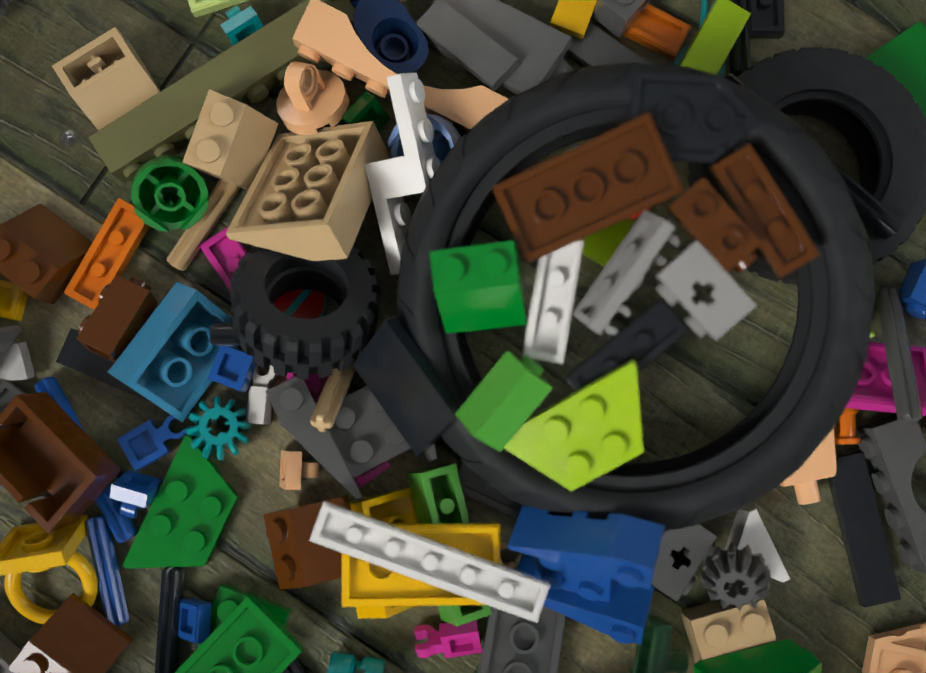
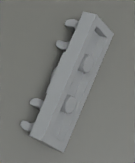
M646 210L643 211L572 315L599 335L603 330L608 334L616 335L618 330L610 325V320L616 312L629 317L631 312L622 303L641 285L645 273L651 266L650 263L652 261L660 265L667 263V260L659 254L661 247L665 242H669L677 247L679 246L680 240L677 236L671 234L675 227L665 219Z

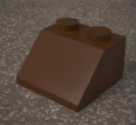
M40 203L0 224V273L32 298L55 304L71 281L92 242Z
M348 495L297 504L263 514L266 535L270 543L275 566L274 571L280 590L307 587L342 578V552L311 542L309 539L323 502L327 501L351 510Z
M72 593L28 641L8 669L13 673H107L133 638L76 594Z

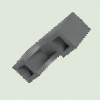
M896 414L858 427L857 430L861 438V444L858 445L861 452H864L865 458L870 462L873 470L871 480L876 491L882 495L887 508L884 510L885 518L898 537L900 543L898 545V553L902 561L910 569L926 574V513L916 502L911 486L914 467L918 460L926 453V442L918 423H900Z

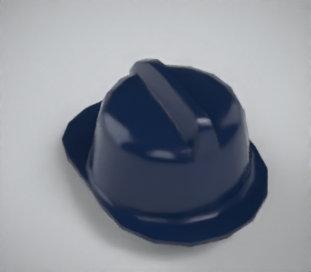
M361 0L357 4L353 14L354 28L364 46L380 63L396 74L412 73L425 63L429 53L428 41L399 0Z

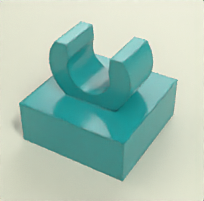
M237 5L225 12L229 20L220 25L233 46L264 27L252 6L241 12Z

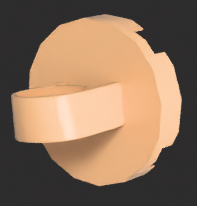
M294 61L288 65L285 71L284 87L278 95L276 106L277 113L288 130L298 135L318 134L317 128L324 127L328 123L331 128L337 125L347 111L350 102L346 87L337 74L327 70H317L312 64Z

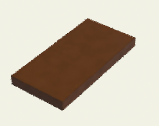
M650 112L492 186L526 264L685 192Z

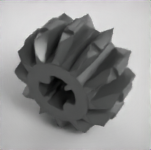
M731 542L728 550L716 546L713 556H706L703 565L702 583L704 588L708 589L707 593L710 600L720 599L723 609L730 604L736 605L739 611H741L744 604L756 608L759 599L767 598L771 575L768 566L765 565L762 553L752 554L749 545H746L741 550L736 549L735 545Z

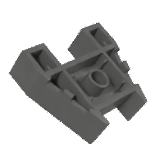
M296 376L265 391L286 431L356 500L361 499L362 496L353 479L411 450L409 444L368 386L345 396L333 427L328 428L326 432H320L317 427H313L310 423L316 404L303 379H297ZM435 443L424 452L428 463L437 458Z

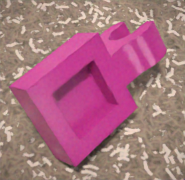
M477 620L460 626L450 623L439 624V631L425 624L414 628L416 640L428 639L424 644L415 645L419 658H428L434 654L444 652L446 659L481 653L482 651Z

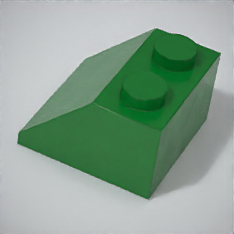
M516 241L429 251L434 294L446 334L528 324L519 247Z

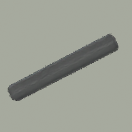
M882 287L876 294L897 419L900 423L915 424L918 423V420L922 419L923 415L899 290L895 287Z

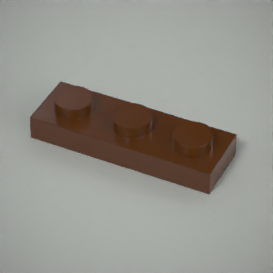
M750 143L709 169L740 219L762 242L759 249L777 278L784 277L820 255Z

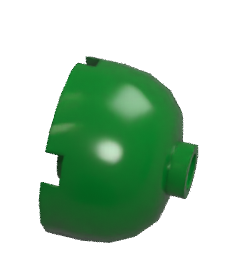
M162 155L149 159L140 166L132 180L131 200L136 214L146 225L159 231L169 232V229L176 230L181 228V231L189 229L201 220L208 208V188L203 175L199 170L182 163L183 158L179 156Z

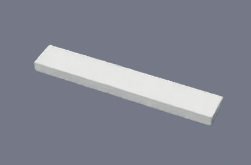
M324 501L309 541L536 623L551 585L549 581Z

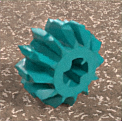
M216 396L213 398L214 408L209 409L208 405L201 401L199 408L203 415L192 412L189 414V420L198 425L187 427L186 434L198 436L190 443L192 449H198L206 444L202 452L203 458L208 459L213 449H217L218 460L223 461L225 459L224 449L227 447L234 456L239 454V449L234 443L235 441L241 444H248L249 438L240 432L250 430L251 423L240 421L246 416L247 411L245 408L238 409L232 413L236 404L234 399H229L225 408L221 407L220 397ZM220 421H225L226 430L229 429L227 434L220 432L217 437L212 436L213 431L209 426L211 424L218 425Z

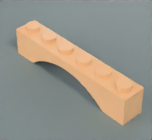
M310 0L292 38L294 46L299 48L297 53L313 63H318L319 59L332 65V72L344 79L351 81L354 76L367 83L365 88L375 95L385 98L386 94L390 95L387 77L397 74L385 67L367 50L355 33L347 14L320 0ZM483 85L466 89H439L424 86L425 101L423 103L426 114L442 116L451 122L457 130L465 134L484 116L508 100V98Z

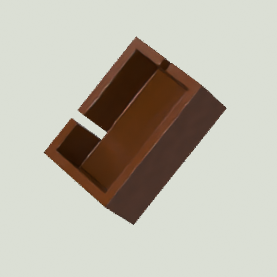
M45 391L16 395L0 414V484L18 503L47 495L48 493L52 495L30 502L24 508L47 533L76 523L122 470Z

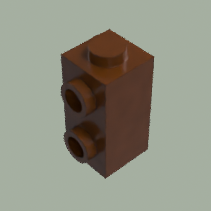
M701 178L666 209L693 241L697 240L727 273L733 269L738 274L757 259L758 256L753 251L762 242L704 178Z
M116 275L113 282L106 285L101 291L98 300L99 304L92 315L85 317L80 324L79 335L76 339L87 350L115 363L158 304L150 292L151 287L137 278L131 277L128 281Z

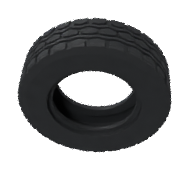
M806 47L798 51L791 49L776 53L773 58L767 57L749 68L750 70H745L737 77L754 93L764 98L786 115H806L819 118L838 129L850 142L859 162L860 185L903 223L898 233L891 238L884 239L862 220L867 232L873 265L896 251L898 245L904 244L916 230L915 225L921 222L926 212V118L918 103H915L913 96L904 85L894 79L895 76L880 65L873 64L871 60L857 54H848V51L833 48L822 49V47ZM718 158L712 164L689 162L688 170L691 171L688 176L689 189L701 178H704L736 213L709 170L712 166L722 161V159ZM759 247L753 251L758 257L745 270L750 273L756 272L759 277L775 282L782 280L786 284H797L795 270L782 278H777Z

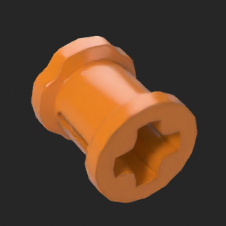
M845 408L834 427L835 444H861V438L857 436L856 413L859 412V409Z

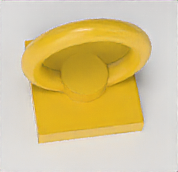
M87 514L82 515L76 523L47 533L38 522L14 526L0 542V576L5 575L4 586L6 595L12 606L27 619L39 624H45L56 611L42 608L27 598L21 585L22 573L27 571L37 573L53 567L69 565L80 577L82 583L80 598L91 607L93 606L98 593L97 575L90 562L79 552L75 551L87 534L85 521L88 519Z

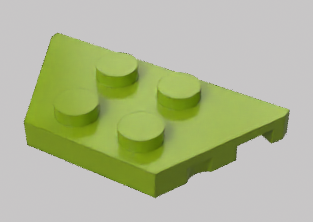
M631 359L529 417L504 449L570 491L644 453L638 369L635 359Z

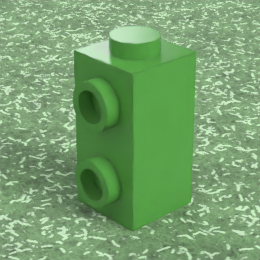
M507 350L455 415L473 437L501 452L553 387L541 376L545 369L526 354L520 359Z

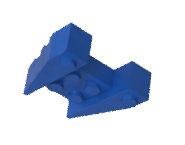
M522 506L508 543V549L523 553L517 568L518 571L549 581L551 584L543 606L603 634L610 635L617 642L623 644L633 642L641 645L652 603L654 586H651L661 549L664 525L623 514L609 513L607 520L589 519L588 511H573L572 516L567 517L551 515L548 510Z

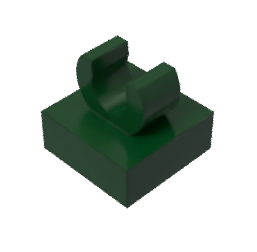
M367 91L362 96L356 95L354 97L356 102L342 116L346 124L374 121L378 132L391 119L375 96Z

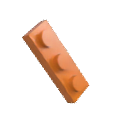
M120 198L117 199L66 287L64 294L95 310L99 304V295L103 288L111 284L116 275L122 276L150 227L136 214L133 205Z

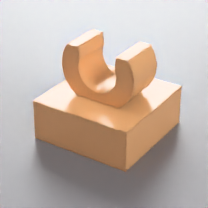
M281 450L279 487L285 490H301V478H319V463L315 461H302V451Z

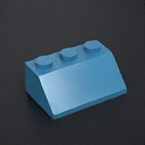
M176 282L109 369L108 373L183 422L212 382L208 377L220 346L211 345L210 327L214 323H233V320L198 290Z

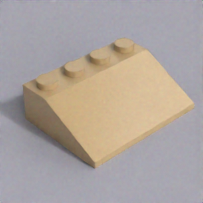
M374 121L339 125L332 128H317L318 134L298 135L294 132L278 134L226 232L228 238L311 261L348 259L372 200L365 164L389 158V153Z

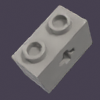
M697 240L692 242L655 275V278L660 282L655 287L657 292L671 307L678 302L689 315L684 321L701 339L708 334L711 339L717 341L757 306ZM696 283L699 286L709 285L710 289L706 294L710 300L707 303L703 301L693 303L691 300L695 294L691 287L693 284Z

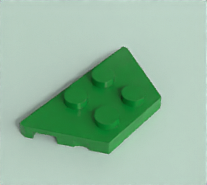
M184 436L122 567L127 569L205 566L209 563L240 495L230 482H226L221 476V471L213 460L202 457L203 451L201 448L192 449L190 443L195 437Z

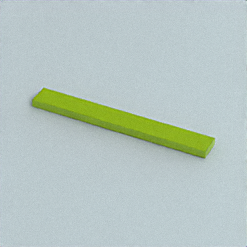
M715 0L678 66H686L717 75L751 13L730 0ZM635 219L620 221L581 239L584 240L582 255L605 267L625 239Z

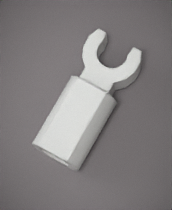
M257 364L252 376L253 386H249L246 421L253 424L271 425L273 406L265 391L271 389L272 381L277 378L278 374H275L274 367L270 366L268 374L262 376L259 373V365Z

